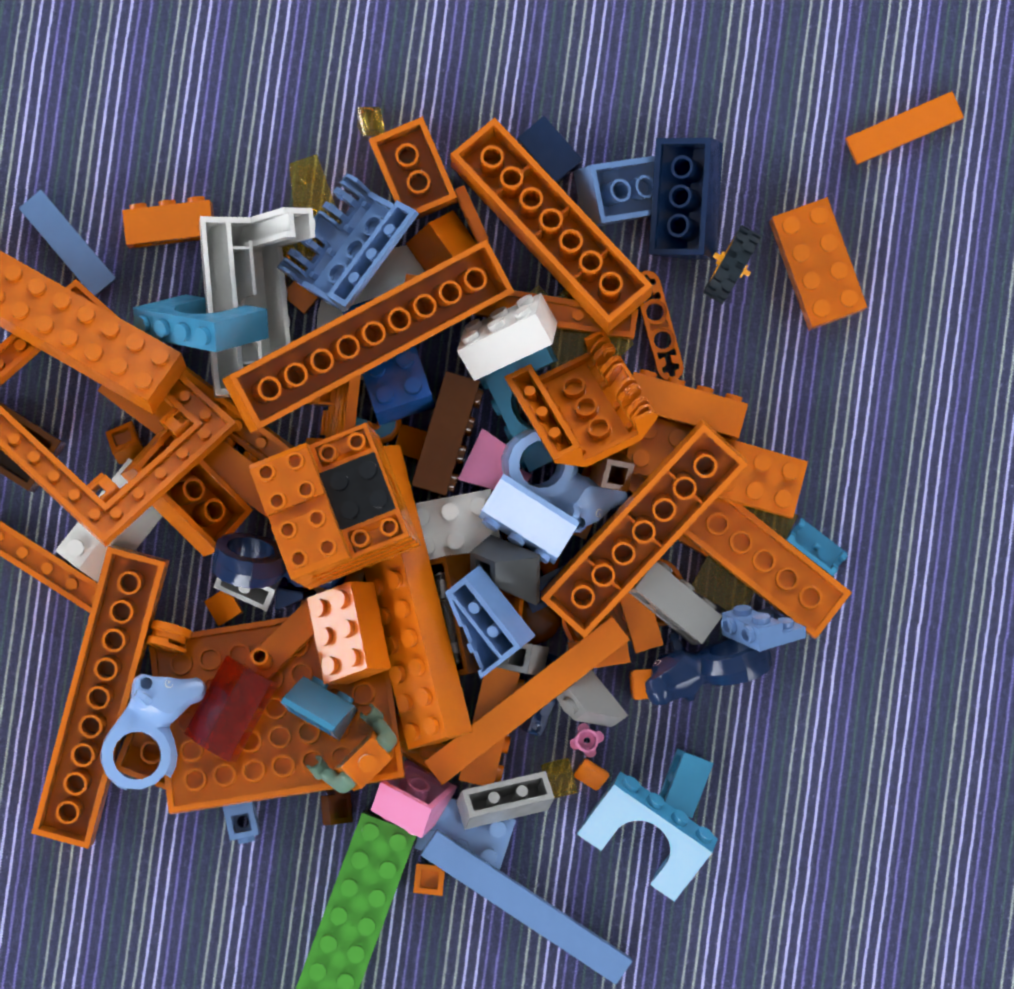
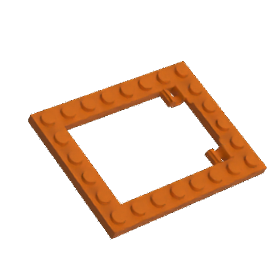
M77 279L66 287L117 316ZM14 334L5 339L0 344V386L41 350ZM182 374L164 399L173 409L159 420L162 427L166 430L169 429L176 439L131 481L119 489L102 472L88 485L83 483L0 405V449L105 547L238 427L237 423ZM181 416L185 419L182 424L178 421ZM102 488L105 493L99 497L95 493Z

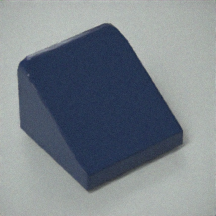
M296 586L281 587L276 592L275 610L288 608L300 603L308 597L316 595V591Z

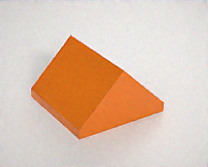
M454 210L429 222L406 243L424 271L477 244Z

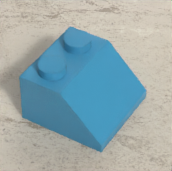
M303 676L283 697L281 703L292 714L340 741L358 711L355 705L352 704L354 699L341 691H338L337 694L327 690L329 685L324 684L321 679L315 676L311 680Z

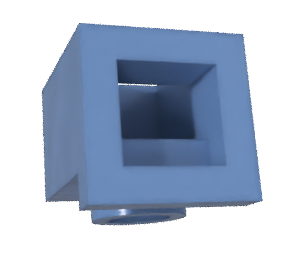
M255 802L223 806L230 841L237 840L238 844L255 841V835L261 833ZM240 816L248 818L249 824L246 827L239 825L238 819Z

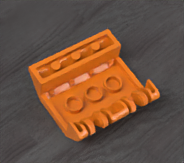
M598 331L584 338L587 353L538 376L532 365L529 364L504 376L505 381L554 463L588 467L641 441L658 418L647 397H638L642 393V389L637 384L621 356L615 355L616 348L604 331Z

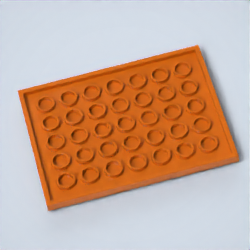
M288 617L192 632L190 639L186 640L185 643L187 647L185 655L173 654L149 646L152 676L178 679L197 677L207 686L203 700L190 705L170 725L178 757L172 777L164 776L169 814L332 790L333 788L322 779L318 780L307 768V764L311 767L317 765L318 760L315 756L319 755L331 769H334L373 731V727L360 718L361 712L366 716L370 713L371 707L369 704H373L383 713V720L386 721L395 733L397 744L393 748V759L367 784L406 778L394 691L389 671H383L351 684H328L327 690L337 694L338 691H341L353 698L352 704L358 710L339 741L292 714L281 703L283 697L303 676L310 680L315 676L323 681L315 636L266 684L243 663L251 655V652L259 647Z

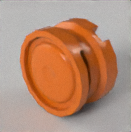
M152 620L150 625L152 632L151 635L147 636L146 645L165 652L185 655L187 651L185 643L186 640L190 639L192 631L169 622Z

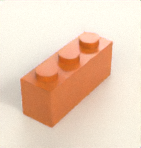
M204 196L187 198L188 202L177 204L176 200H162L158 202L159 206L147 207L146 203L131 204L129 209L122 210L126 245L132 249L199 241L200 216L214 217L213 204L210 200H205Z

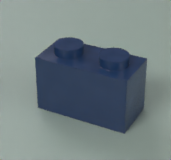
M545 116L541 117L517 138L518 143L557 184L582 164V158Z

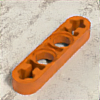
M642 271L641 273L649 281L654 280L655 282L652 296L658 293L660 299H650L639 306L657 373L662 380L668 381L669 373H663L662 368L666 366L665 357L658 359L657 354H666L674 350L675 355H670L669 357L672 365L677 364L678 369L674 371L675 376L671 377L679 379L683 373L684 366L660 279L652 271ZM652 304H657L662 308L663 316L659 320H651L646 314L647 308ZM660 332L667 333L671 338L669 347L664 349L658 348L654 343L655 335Z

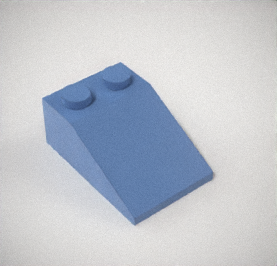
M655 156L593 164L573 171L580 208L597 226L651 217Z

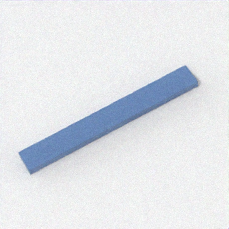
M437 829L420 854L422 857L612 983L617 984L633 962L630 956Z

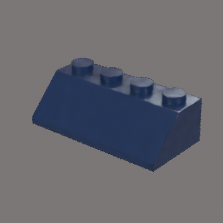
M656 138L649 255L687 260H716L713 258V255L717 249L723 144L713 138Z

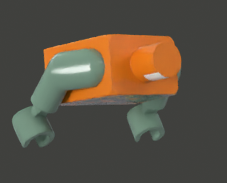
M369 704L371 711L367 716L362 712L360 713V718L373 727V731L334 769H331L319 755L315 756L318 760L317 765L311 767L307 764V768L316 779H322L339 793H347L351 789L353 791L362 789L393 759V748L397 744V737L386 721L383 720V713L373 704Z

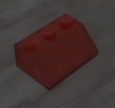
M226 655L184 734L201 747L224 760L236 762L279 683Z

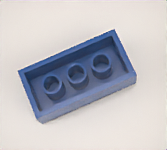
M370 300L352 305L345 313L342 312L343 315L369 302ZM416 345L362 374L379 426L435 408Z

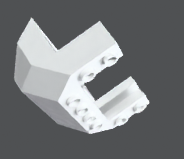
M282 207L253 217L200 216V243L206 313L221 312L249 305L265 308L268 314L269 338L219 352L210 351L215 398L231 397L222 381L223 378L291 343L290 317L287 307L288 290L285 284V274L277 266L284 258L282 247L315 238L316 223L313 216V208Z

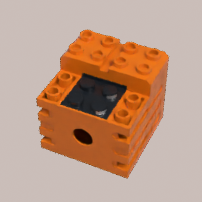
M367 423L310 445L303 443L249 465L250 473L272 526L271 529L291 580L309 590L421 546L380 436Z

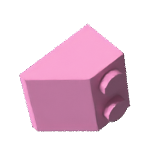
M406 760L403 762L406 778L381 781L371 811L378 814L385 821L392 822L405 829L409 834L422 838L435 826L454 795L457 786L448 781L441 785L433 773Z

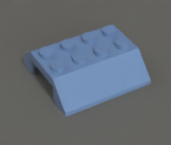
M346 173L339 184L357 197V199L341 188L336 187L333 191L335 196L350 206L347 213L344 214L334 204L326 201L322 206L323 209L340 222L338 223L321 210L314 216L316 223L314 239L320 242L322 246L311 239L301 241L302 245L316 253L313 259L309 261L299 251L291 248L287 254L305 269L303 270L286 257L277 266L280 271L304 289L344 313L351 307L419 215L416 210L398 200L393 204L371 192L358 178Z

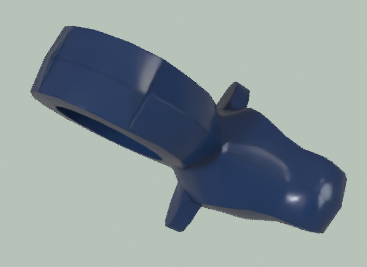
M231 533L217 539L213 555L212 572L223 582L236 587L255 589L273 586L283 577H286L287 586L304 587L291 580L276 540L247 533ZM347 575L318 587L329 590L344 584Z
M674 632L669 634L673 653L663 654L657 658V661L652 663L651 677L645 682L646 693L652 704L664 705L679 698H685L687 702L694 701L695 695L702 684L710 683L712 685L726 686L752 681L770 670L772 666L770 649L759 652L727 637L702 648L698 652L691 653L685 650L677 634Z

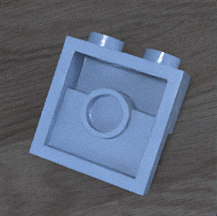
M737 605L733 610L722 613V635L759 652L806 638L805 626L794 622L792 618L777 615L770 609L755 611L751 609V606Z

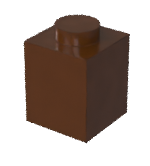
M615 453L592 464L589 478L602 488L628 492L635 463L624 454Z

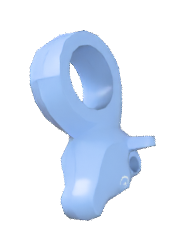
M535 429L524 430L514 436L505 446L501 457L503 474L578 520L580 523L574 533H581L587 526L603 518L610 510L621 506L628 498L625 491L598 486L589 477L579 474L578 466L557 464L555 472L549 480L541 484H529L524 480L520 472V459L523 451L529 445L536 441H541Z
M142 673L134 678L128 706L107 733L100 753L104 772L117 787L124 790H142L155 785L165 775L170 778L172 777L177 765L178 754L170 725L190 705L203 700L207 689L205 683L197 677L178 679ZM141 732L150 736L157 743L160 751V761L156 770L150 776L143 779H130L123 776L117 770L113 761V751L117 742L123 736L129 733Z

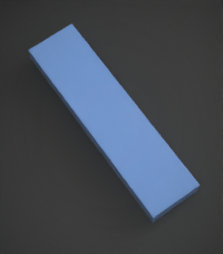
M39 190L19 207V210L93 295L97 297L117 280L42 190Z

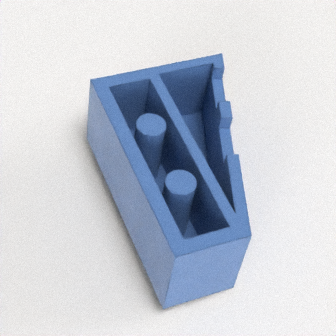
M480 565L445 592L459 627H463L469 643L466 644L470 653L473 652L480 669L477 671L480 679L536 636Z

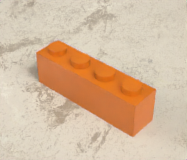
M496 667L483 677L472 724L524 685L525 680L519 678L520 672ZM504 737L460 772L459 780L481 786L501 781L504 766L499 765L501 753H508L511 737Z

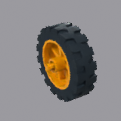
M741 225L726 251H722L721 254L714 253L713 258L717 259L715 263L717 266L703 294L723 304L738 278H742L743 274L747 277L750 276L751 272L747 270V263L761 238L759 234Z

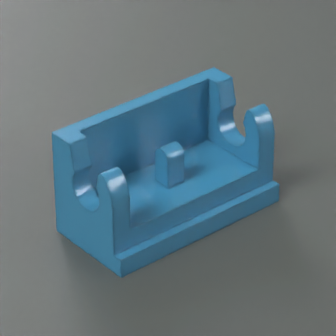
M803 518L799 519L785 538V540L831 576L835 575L839 565L848 557L847 552Z
M677 748L659 795L664 799V802L674 809L681 810L688 817L693 818L714 763Z

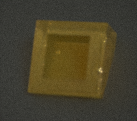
M569 758L541 765L542 772L546 771L554 799L578 793Z

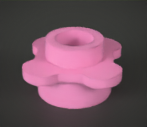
M581 723L577 727L578 732L575 738L570 740V747L573 750L578 749L584 752L586 757L591 758L596 755V748L600 742H603L604 735L601 731L590 729L588 724ZM589 738V743H585L584 739Z

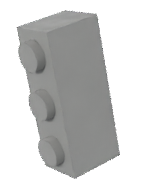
M662 561L656 562L629 593L690 644H703L722 618V615L716 611L717 606L709 599L704 597L701 599L695 594V588L689 582L683 579L679 580L671 574L673 570Z
M543 771L461 790L456 803L464 830L547 811L554 800V795L547 773Z

